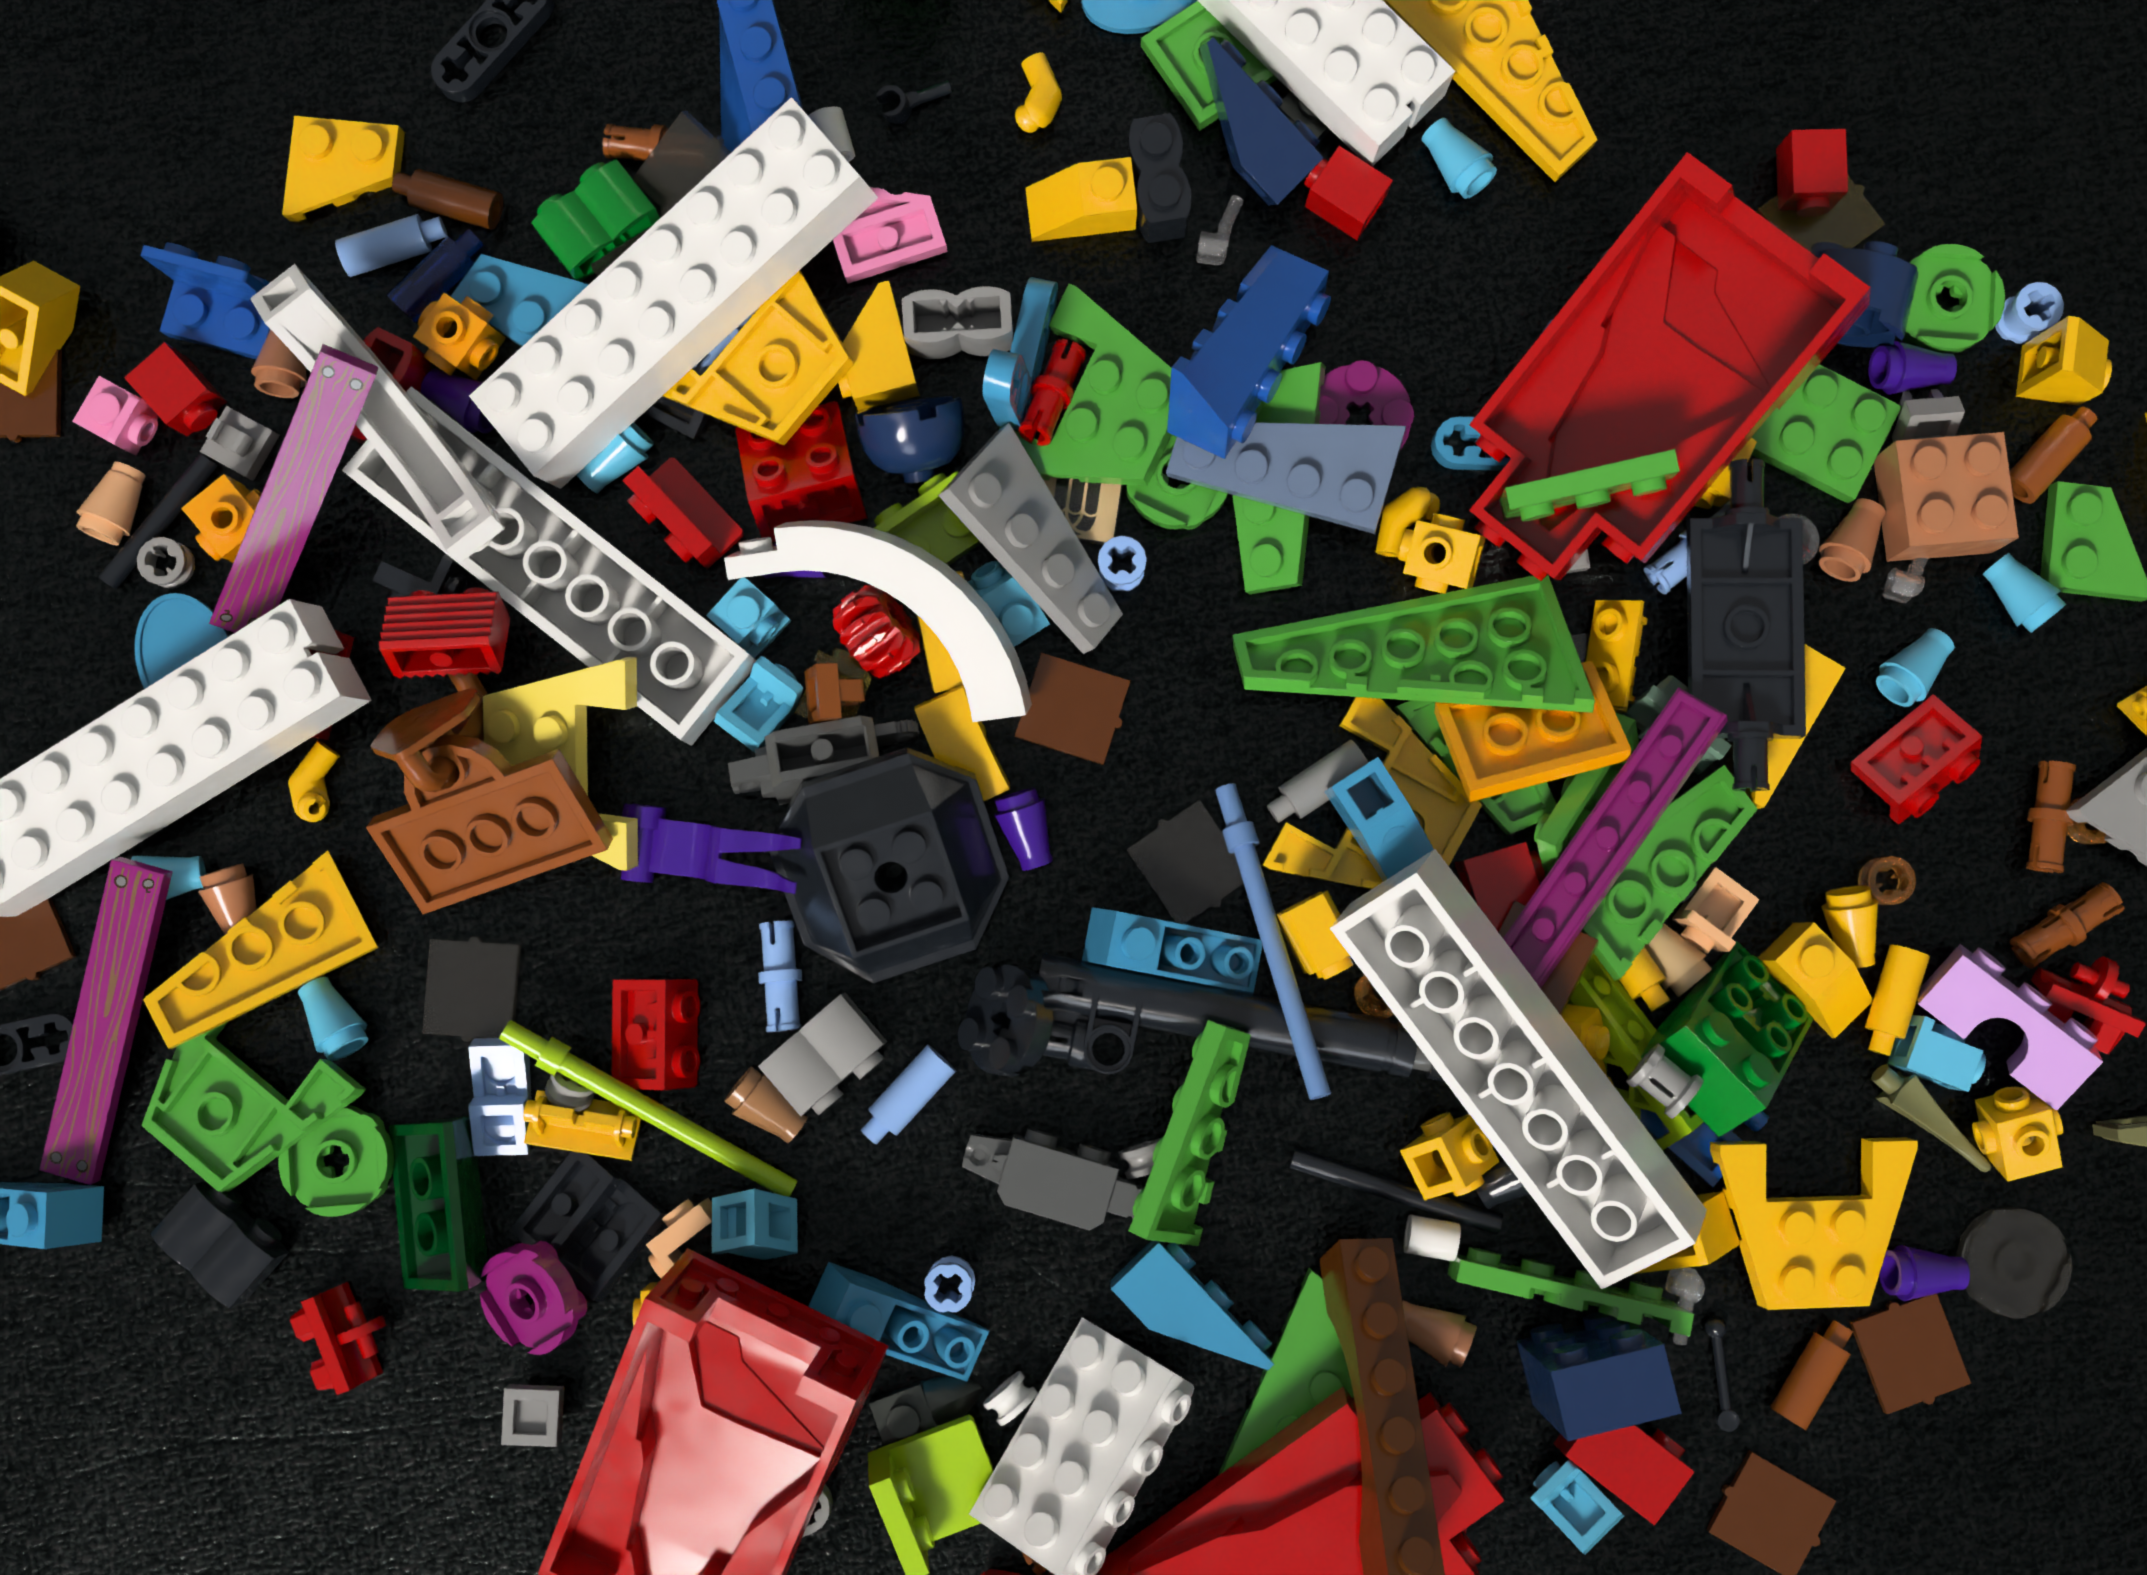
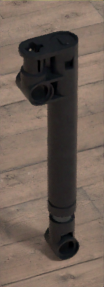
M1043 953L1039 975L1044 979L1049 992L1041 990L1044 997V1007L1053 1008L1051 1036L1068 1039L1067 1042L1050 1039L1043 1054L1044 1056L1065 1059L1068 1061V1065L1072 1067L1093 1070L1102 1074H1115L1122 1071L1130 1063L1138 1026L1198 1037L1204 1031L1208 1020L1250 1034L1251 1037L1248 1045L1250 1048L1296 1056L1278 997L1221 988ZM1303 1002L1321 1061L1375 1072L1385 1070L1387 1074L1407 1078L1410 1076L1412 1069L1425 1071L1427 1079L1445 1082L1399 1020L1390 1022L1389 1018ZM1104 1033L1117 1035L1124 1044L1122 1056L1113 1063L1099 1061L1092 1052L1095 1039Z

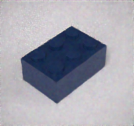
M1595 1312L1583 1317V1325L1563 1329L1562 1324L1559 1323L1546 1324L1531 1329L1529 1331L1531 1337L1517 1340L1532 1405L1567 1441L1682 1414L1664 1344L1634 1323L1617 1320V1317Z

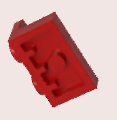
M1933 694L1852 760L1851 771L1890 805V818L1899 825L1911 814L1915 818L1925 814L1938 800V792L1951 781H1954L1956 784L1963 782L1978 768L1981 762L1979 754L1982 735Z
M696 979L613 980L612 1077L638 1090H673L696 1087L700 1066L698 1052L700 999L698 997V981Z

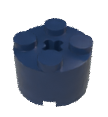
M1878 241L1865 243L1863 249L1844 248L1831 242H1817L1812 245L1811 253L1816 257L1820 258L1825 253L1871 287L1870 305L1837 344L1854 347L1894 345L1895 336L1900 340L1904 338L1917 284L1918 271L1915 265L1896 257L1898 251L1896 246Z

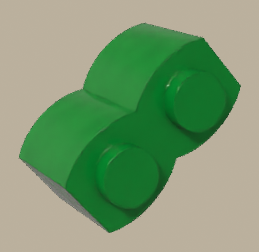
M617 159L607 164L600 162L588 168L580 177V184L574 191L564 196L556 194L546 199L539 206L537 216L531 222L540 237L574 280L579 282L588 279L604 268L619 252L629 248L660 219L656 208Z

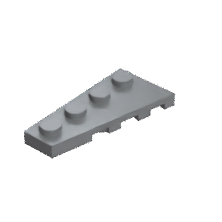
M1010 423L1006 424L988 440L938 496L1075 646L1085 654L1097 647L1123 613Z

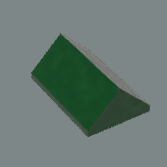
M464 1116L389 1125V1135L394 1151L393 1179L403 1288L456 1292L469 1290L485 1281L488 1275L486 1274L481 1277L482 1269L488 1262L479 1161L478 1156L473 1154L470 1117Z

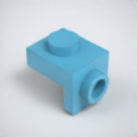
M998 561L986 563L972 574L971 580L968 583L991 608L1004 627L1014 647L1050 625L1040 606Z
M760 656L753 664L750 677L717 711L714 722L755 753V749L764 747V737L773 731H778L796 711L803 687L797 682L796 677L789 669L780 664H773L765 657Z
M1570 1459L1563 1466L1557 1461L1553 1462L1533 1483L1538 1490L1532 1495V1501L1547 1514L1584 1555L1624 1517Z

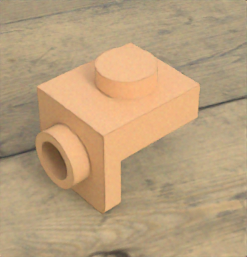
M1710 867L1697 884V889L1693 896L1682 904L1672 920L1684 928L1681 936L1702 952L1708 954L1711 949L1715 952H1730L1736 943L1732 939L1733 935L1760 899L1717 867Z
M689 1198L662 1218L668 1228L646 1244L652 1252L648 1260L661 1279L681 1257L682 1253L678 1247L712 1222V1202L709 1198L697 1206H694Z

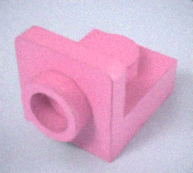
M98 376L72 422L137 456L141 447L147 445L154 437L158 427L157 419L159 416L144 399Z

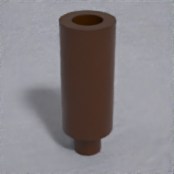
M422 169L415 170L413 175L397 172L393 178V192L407 196L408 204L411 207L490 230L495 229L499 223L503 210V195L501 192Z

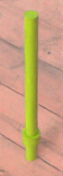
M512 1020L508 1022L501 1033L500 1040L536 1059L535 1066L553 1076L557 1072L561 1073L775 1194L789 1197L797 1184L796 1179L569 1053L571 1047L556 1038L551 1037L548 1041Z

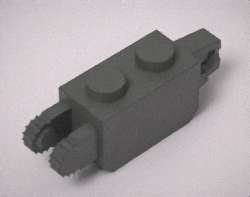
M856 716L773 731L764 737L766 746L755 749L756 757L728 763L731 787L735 794L761 791L763 798L776 797L779 805L788 804L802 781L880 756L879 747L905 743L916 739L920 734L918 723L913 720H900L898 722L893 721L874 725L872 717Z
M1027 1128L1025 1136L1015 1133L1013 1139L979 1134L971 1135L963 1157L962 1167L999 1184L997 1192L1004 1205L1089 1231L1104 1222L1106 1212L1125 1218L1131 1216L1133 1220L1134 1202L1145 1186H1142V1183L1136 1184L1134 1180L1117 1176L1119 1167L1118 1164L1109 1161L1111 1152L1082 1143L1079 1144L1077 1152L1056 1146L1058 1136L1033 1128Z

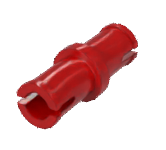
M1059 339L1055 341L1052 348L1053 352L1043 375L1036 377L1032 385L1031 394L1033 399L1018 429L1019 435L1031 444L1037 431L1040 432L1037 445L1047 446L1050 444L1062 410L1066 409L1072 401L1074 395L1072 385L1086 357V351L1074 341L1068 355L1064 353L1068 340Z

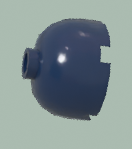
M937 396L898 401V405L888 407L887 413H883L882 405L866 408L855 413L858 435L865 454L874 465L883 471L903 474L904 483L924 482L936 476L935 468L946 465L953 460L960 451L965 436V418L961 397L953 399V396Z

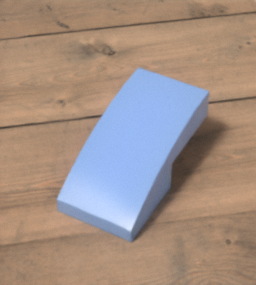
M475 1038L468 1047L474 1098L468 1106L474 1156L528 1155L531 1145L524 1144V1139L529 1122L523 1120V1113L527 1100H531L530 1058L527 1054L499 1038Z

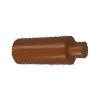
M2079 407L2072 416H2059L2011 468L2012 493L2016 499L2028 504L2034 503L2091 441L2092 435L2089 429L2097 421V416L2092 410L2086 407Z
M1832 1320L1823 1337L1814 1332L1770 1408L1804 1430H1807L1851 1356L1843 1348L1853 1331Z

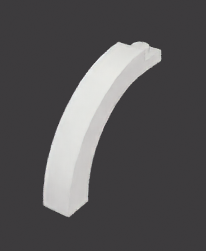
M296 264L292 265L250 298L264 323L310 372L313 369L322 344L378 366L377 375L355 425L406 488L445 550L459 564L473 553L481 551L488 546L492 539L505 529L497 518L499 514L435 427L365 342Z
M809 520L785 522L775 527L774 534L777 546H773L771 537L739 542L740 551L724 558L728 580L779 572L821 571L844 575L866 582L898 599L931 628L949 652L966 690L972 722L1027 715L1032 706L1027 680L1017 652L998 618L965 579L946 563L921 547L898 536L867 526L837 521Z

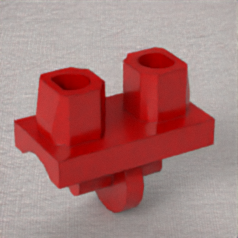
M2100 957L2091 967L2079 962L2075 963L2071 969L2070 976L2082 981V985L2039 966L2031 979L2039 992L2052 1003L2047 1010L2063 1023L2070 1019L2074 1010L2086 1015L2087 1017L2082 1025L2098 1038L2094 1045L2098 1051L2107 1055L2110 1054L2122 1039L2125 1032L2138 1038L2146 1025L2142 1019L2132 1016V1008L2129 1005L2109 997L2112 994L2123 999L2130 990L2129 984L2117 979L2119 965L2116 961L2109 958Z
M348 1282L301 1302L303 1308L291 1316L290 1323L296 1338L303 1342L313 1338L316 1340L322 1358L311 1363L309 1372L317 1390L334 1388L336 1394L339 1395L383 1374L376 1355L379 1353L372 1332L385 1327L387 1324L383 1315L367 1321L360 1301H355Z

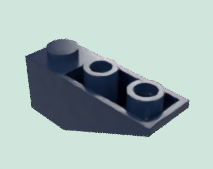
M1212 37L1199 48L1232 167L1268 206L1278 205L1323 159V156L1315 149L1319 144V140L1303 122L1296 120L1292 124L1280 111L1279 107L1283 104V101L1269 84L1263 80L1256 84L1242 69L1246 64V60L1229 41L1224 39L1219 44Z

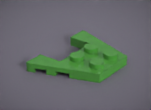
M1068 284L1049 323V327L1053 334L1095 349L1051 443L1047 446H1038L1037 439H1034L1031 444L1019 435V432H1014L1043 480H1050V477L1079 479L1080 482L1148 486L1172 435L1167 432L1172 368L1078 287Z
M226 1022L177 1046L173 1058L165 1060L141 1126L218 1192H230L359 1098L366 1089L331 1060L319 1059L290 1100H288L217 1041V1036L228 1023Z

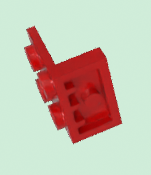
M837 402L818 405L785 445L736 427L735 431L748 503L762 538L771 537L772 542H776L774 528L785 522L819 520L850 523L867 518L862 495L852 467L842 416Z

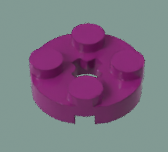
M1364 360L1355 361L1351 365L1340 366L1325 375L1324 385H1321L1319 411L1321 413L1319 424L1347 425L1346 421L1350 416L1347 408L1352 405L1358 409L1365 406L1371 412L1368 420L1372 425L1406 426L1400 450L1402 449L1409 436L1414 418V410L1410 404V398L1406 389L1394 375Z
M538 1241L533 1245L524 1243L512 1245L489 1259L482 1269L481 1277L488 1274L486 1279L487 1289L480 1293L483 1312L496 1334L512 1347L521 1342L525 1346L533 1348L527 1352L529 1354H546L568 1340L574 1334L578 1320L586 1314L587 1301L584 1295L577 1290L571 1275L559 1261L554 1247L545 1241ZM529 1293L534 1301L531 1305L524 1296Z

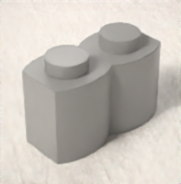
M982 286L967 289L958 295L942 290L930 289L917 291L902 298L904 339L909 354L923 359H942L955 355L961 350L976 356H989L993 349L1011 350L1014 337L1010 292L1004 289Z
M843 993L822 1009L758 1067L800 1116L811 1108L819 1116L843 1095L837 1086L853 1072L860 1080L884 1059L878 1050L887 1043V1040L850 997Z

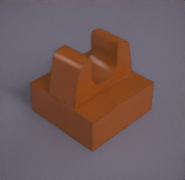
M819 663L804 671L808 725L838 720L842 718L841 707L857 706L858 702L865 701L863 679H839L838 663Z

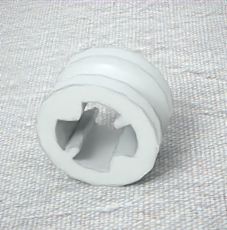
M1021 1371L1016 1372L1005 1380L983 1403L987 1410L994 1409L997 1411L998 1418L996 1421L1000 1426L1007 1424L1020 1414L1038 1394L1034 1387L1027 1388L1024 1386L1023 1379L1025 1376Z

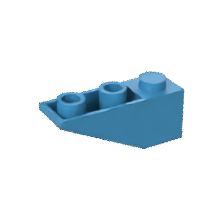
M1379 757L1324 791L1383 882L1434 850L1408 801Z
M1092 907L1082 960L1254 993L1262 942L1259 939Z
M0 1182V1244L50 1249L102 1242L104 1186L71 1183Z
M1150 1241L1110 1280L1111 1290L1149 1330L1269 1370L1274 1365L1270 1354L1266 1351L1272 1345V1342L1250 1319L1243 1326L1228 1311L1234 1302L1216 1282L1211 1279L1204 1285L1190 1271L1196 1262L1180 1244L1169 1243L1166 1245L1164 1242Z
M828 1262L808 1306L888 1345L889 1347L885 1355L964 1381H968L989 1333L988 1329L949 1311L938 1312L927 1301L883 1281Z

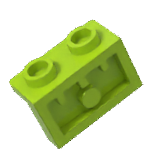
M958 471L949 477H946L944 473L932 477L918 489L921 496L905 507H902L900 503L894 504L874 519L876 524L874 529L898 536L921 547L948 566L981 544L977 537L938 496L959 473Z

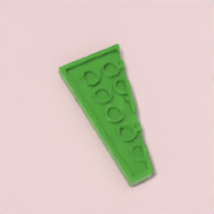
M1548 575L1543 581L1538 580L1534 576H1528L1473 587L1471 589H1462L1447 592L1446 594L1442 593L1233 635V648L1245 690L1593 713L1595 699Z

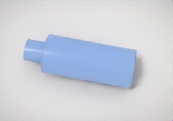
M415 214L336 239L335 246L345 272L349 277H353L431 252V242L446 238L448 235L440 216L422 221L421 217Z
M927 1044L868 1108L873 1117L861 1129L862 1133L876 1145L889 1131L897 1136L956 1072L954 1067Z

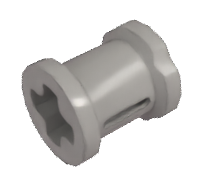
M1657 1043L1640 1060L1628 1076L1626 1083L1631 1087L1638 1085L1666 1107L1665 1114L1672 1119L1693 1099L1701 1088L1704 1079L1698 1074L1693 1076L1687 1074L1664 1055L1665 1048Z

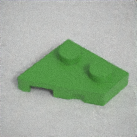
M2060 481L2051 484L2048 487L2040 577L2063 593L2142 602L2147 600V577L2112 488Z

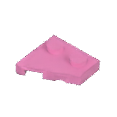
M873 187L870 188L878 196V199L833 239L847 284L948 252L930 196L907 192L894 195L888 193L885 189Z

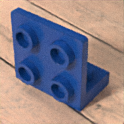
M165 243L163 250L143 245L140 256L174 280L160 332L178 340L257 359L270 328L264 323L250 298L267 286L269 282L251 275L250 266L232 258L217 256L216 263L198 259L199 254L181 245Z

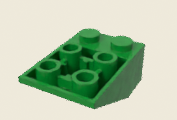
M1737 941L1730 952H1725L1712 966V970L1696 984L1658 1027L1640 1057L1643 1058L1653 1046L1659 1043L1665 1048L1664 1055L1690 1076L1698 1074L1703 1078L1704 1082L1701 1088L1688 1103V1106L1720 1137L1767 1108L1814 1018L1806 1011L1805 1006L1796 996L1789 994L1773 978L1763 962L1756 956L1751 955Z

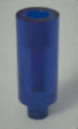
M469 229L455 242L447 236L386 295L416 323L430 303L438 301L443 293H447L469 272L474 265L470 258L484 244Z

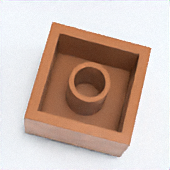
M2004 432L1898 440L1877 455L1874 461L1879 504L1886 511L1882 520V530L1887 562L1990 554L2019 538Z

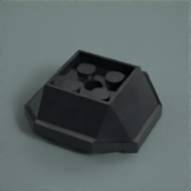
M908 747L802 781L779 825L777 824L773 831L775 834L802 838L801 849L769 851L776 872L789 880L797 882L796 894L784 893L803 944L872 983L976 950L1009 878L975 773L957 766L953 767ZM886 862H896L904 867L903 872L894 878H884L877 874L876 870Z

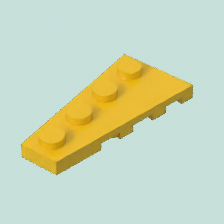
M326 851L313 862V865L293 881L285 884L272 895V898L247 918L244 917L205 952L198 954L143 999L168 1049H173L379 948L329 851Z

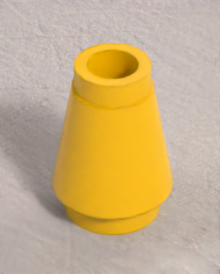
M1848 886L1827 891L1825 893L1827 903L1822 905V910L1834 943L1854 962L1856 968L1874 965L1876 963L1874 954L1876 952L1878 900L1872 898L1871 888L1868 886Z

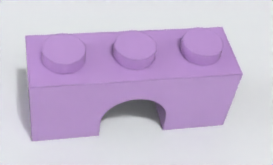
M1959 944L1921 986L1917 998L1918 1004L1963 1039L1978 1024L1987 1019L2004 1018L2019 1025L2024 1031V1037L2019 1048L2006 1061L2009 1073L2057 1111L2103 1063L2098 1049L2094 1046L2098 1038L2075 1019L2070 1018L2066 1023H2063L2047 1009L2052 1003L2031 985L2024 982L2018 988L2004 978L2001 974L2006 968L1985 950L1978 947L1972 953Z

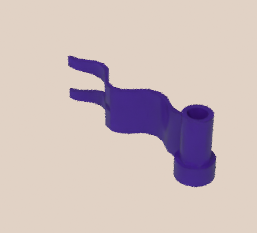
M623 803L622 816L638 818V866L628 871L622 870L621 880L653 883L654 873L700 878L712 883L767 888L796 894L797 882L789 880L781 874L760 867L728 861L721 857L722 853L767 852L801 849L802 838L775 833L720 828L702 823L667 820V808Z

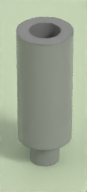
M1350 739L1279 786L1282 795L1269 803L1267 808L1278 823L1293 813L1301 819L1329 801L1324 791L1369 762L1359 747Z

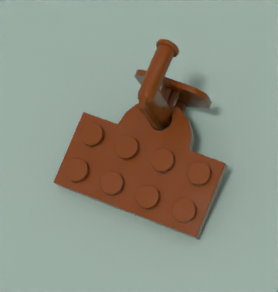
M470 672L466 676L460 673L456 676L447 673L458 692L398 716L381 730L370 745L376 755L396 761L404 773V794L408 804L374 816L366 826V829L422 914L606 851L613 840L612 835L560 749L511 766L497 749L483 742V696L488 695L478 676Z

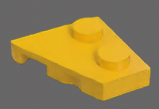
M294 116L282 215L291 222H299L306 219L305 213L331 203L339 207L355 201L365 192L376 193L392 187L395 174L401 171L405 132L399 125Z

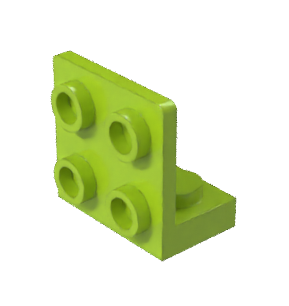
M971 1415L960 1417L868 1452L869 1488L905 1575L929 1574L928 1550L935 1548L934 1541L981 1524L970 1516L969 1513L992 1475L994 1468L975 1420Z

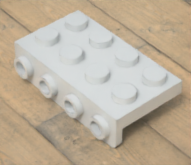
M1082 1317L969 1515L1054 1575H1096L1105 1561L1106 1548L1117 1528L1123 1525L1130 1517L1135 1504L1134 1498L1146 1476L1153 1473L1158 1467L1163 1455V1446L1174 1426L1178 1425L1186 1417L1194 1391L1193 1384Z

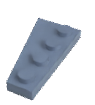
M1255 423L1247 440L1244 443L1236 441L1225 459L1176 437L1166 474L1170 478L1375 534L1406 426Z

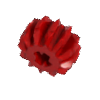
M865 585L857 591L853 590L833 609V627L840 634V642L846 646L850 657H854L859 662L861 668L865 671H870L872 675L882 678L885 675L888 676L891 673L900 671L912 662L911 659L920 653L919 633L912 625L913 620L907 616L903 605H899L893 596L872 585Z

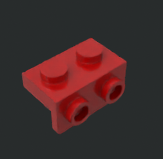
M673 457L669 458L650 476L637 466L622 480L634 492L627 502L649 525L658 518L671 533L663 540L685 563L692 557H695L708 570L744 536V531Z

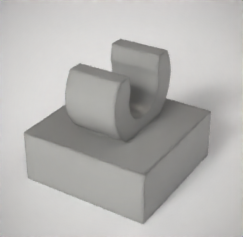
M1933 389L1930 390L1927 399H1912L1910 391L1903 392L1899 402L1902 408L1898 414L1899 418L1891 437L1892 441L1955 436L1965 413L1959 396L1943 397L1939 390Z
M226 406L219 419L216 418L207 432V440L200 452L254 481L280 435Z
M509 1384L505 1387L501 1445L557 1447L562 1442L564 1386Z

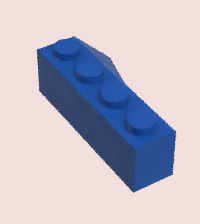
M717 0L720 21L721 162L791 97L803 110L774 0Z
M1271 245L1241 282L1237 293V302L1227 299L1218 310L1212 332L1203 328L1195 338L1192 349L1195 351L1191 359L1188 360L1180 357L1172 366L1167 432L1223 459L1226 458L1236 441L1244 443L1254 427L1257 418L1255 411L1261 401L1268 404L1273 399L1282 379V373H1280L1286 362L1294 364L1297 361L1306 342L1307 335L1305 332L1310 324L1318 326L1328 310L1331 296L1325 294L1329 271Z

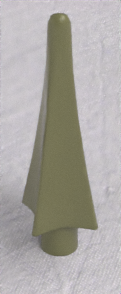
M1887 1064L1875 1070L1871 1080L1883 1090L1876 1097L1878 1101L1940 1139L1980 1171L1988 1172L1991 1169L1990 1162L1958 1130L1916 1074L1905 1076L1901 1070L1896 1073Z

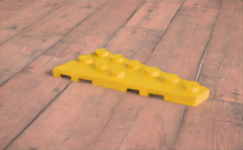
M1383 0L1455 70L1452 79L1554 182L1562 177L1594 146L1597 138L1570 83L1564 82L1552 58L1554 51L1546 35L1541 36L1530 13L1532 7L1528 0Z

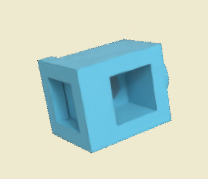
M745 577L740 578L706 615L755 660L791 622L767 596Z
M1912 1015L1905 1040L1896 1038L1887 1065L1911 1075L1916 1074L1919 1078L1947 1089L1969 1092L1971 1084L1976 1083L1984 1071L1986 1056L1983 1054V1050L1965 1044L1966 1038H1961L1947 1026L1937 1024L1934 1019L1926 1016Z
M750 1189L712 1198V1253H731L761 1260L797 1254V1199L758 1189Z

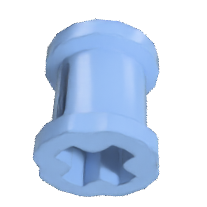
M2035 282L2028 284L2016 296L2005 300L2003 314L1995 326L1996 331L2003 339L2011 340L2018 344L2030 341L2040 331L2052 327L2060 320L2064 310L2062 296L2055 287L2048 283ZM2029 310L2032 316L2029 317L2025 311Z
M1126 536L1113 537L1104 543L1099 551L1098 565L1099 575L1107 588L1112 591H1131L1137 587L1144 577L1147 560L1145 550L1138 541ZM1115 555L1117 558L1123 559L1127 555L1131 556L1132 573L1129 574L1123 569L1118 571L1117 574L1111 572L1113 562L1111 557Z
M952 1255L942 1257L934 1262L924 1282L926 1288L924 1295L929 1305L942 1313L947 1311L958 1312L964 1308L970 1301L974 1291L976 1279L973 1268L961 1257ZM939 1274L946 1278H950L954 1274L960 1276L961 1281L958 1287L960 1294L958 1295L953 1290L948 1291L945 1295L938 1290L942 1281Z

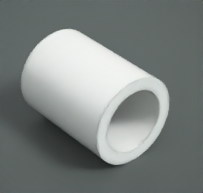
M832 106L812 112L808 117L848 162L854 159L855 152L842 109Z
M1409 1215L1404 1235V1253L1454 1262L1460 1244V1224Z

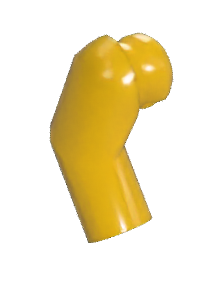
M1041 52L1027 57L1021 63L1031 90L1025 99V104L1020 105L1016 109L1015 119L1018 126L1027 133H1033L1039 127L1046 128L1052 122L1062 101L1061 89L1046 55Z
M1412 487L1388 503L1382 512L1375 552L1383 556L1399 557L1400 545L1407 527L1417 520H1432L1433 513H1439L1440 500L1438 496L1431 493L1425 487Z
M318 740L288 780L295 813L301 819L308 822L322 820L329 811L330 801L324 777L340 757L337 752Z

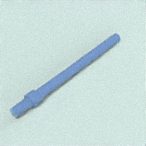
M1231 783L1220 786L1215 791L1227 827L1222 831L1228 852L1235 854L1309 1099H1319L1330 1095L1331 1091L1255 847L1259 844L1254 823L1246 819L1236 784Z

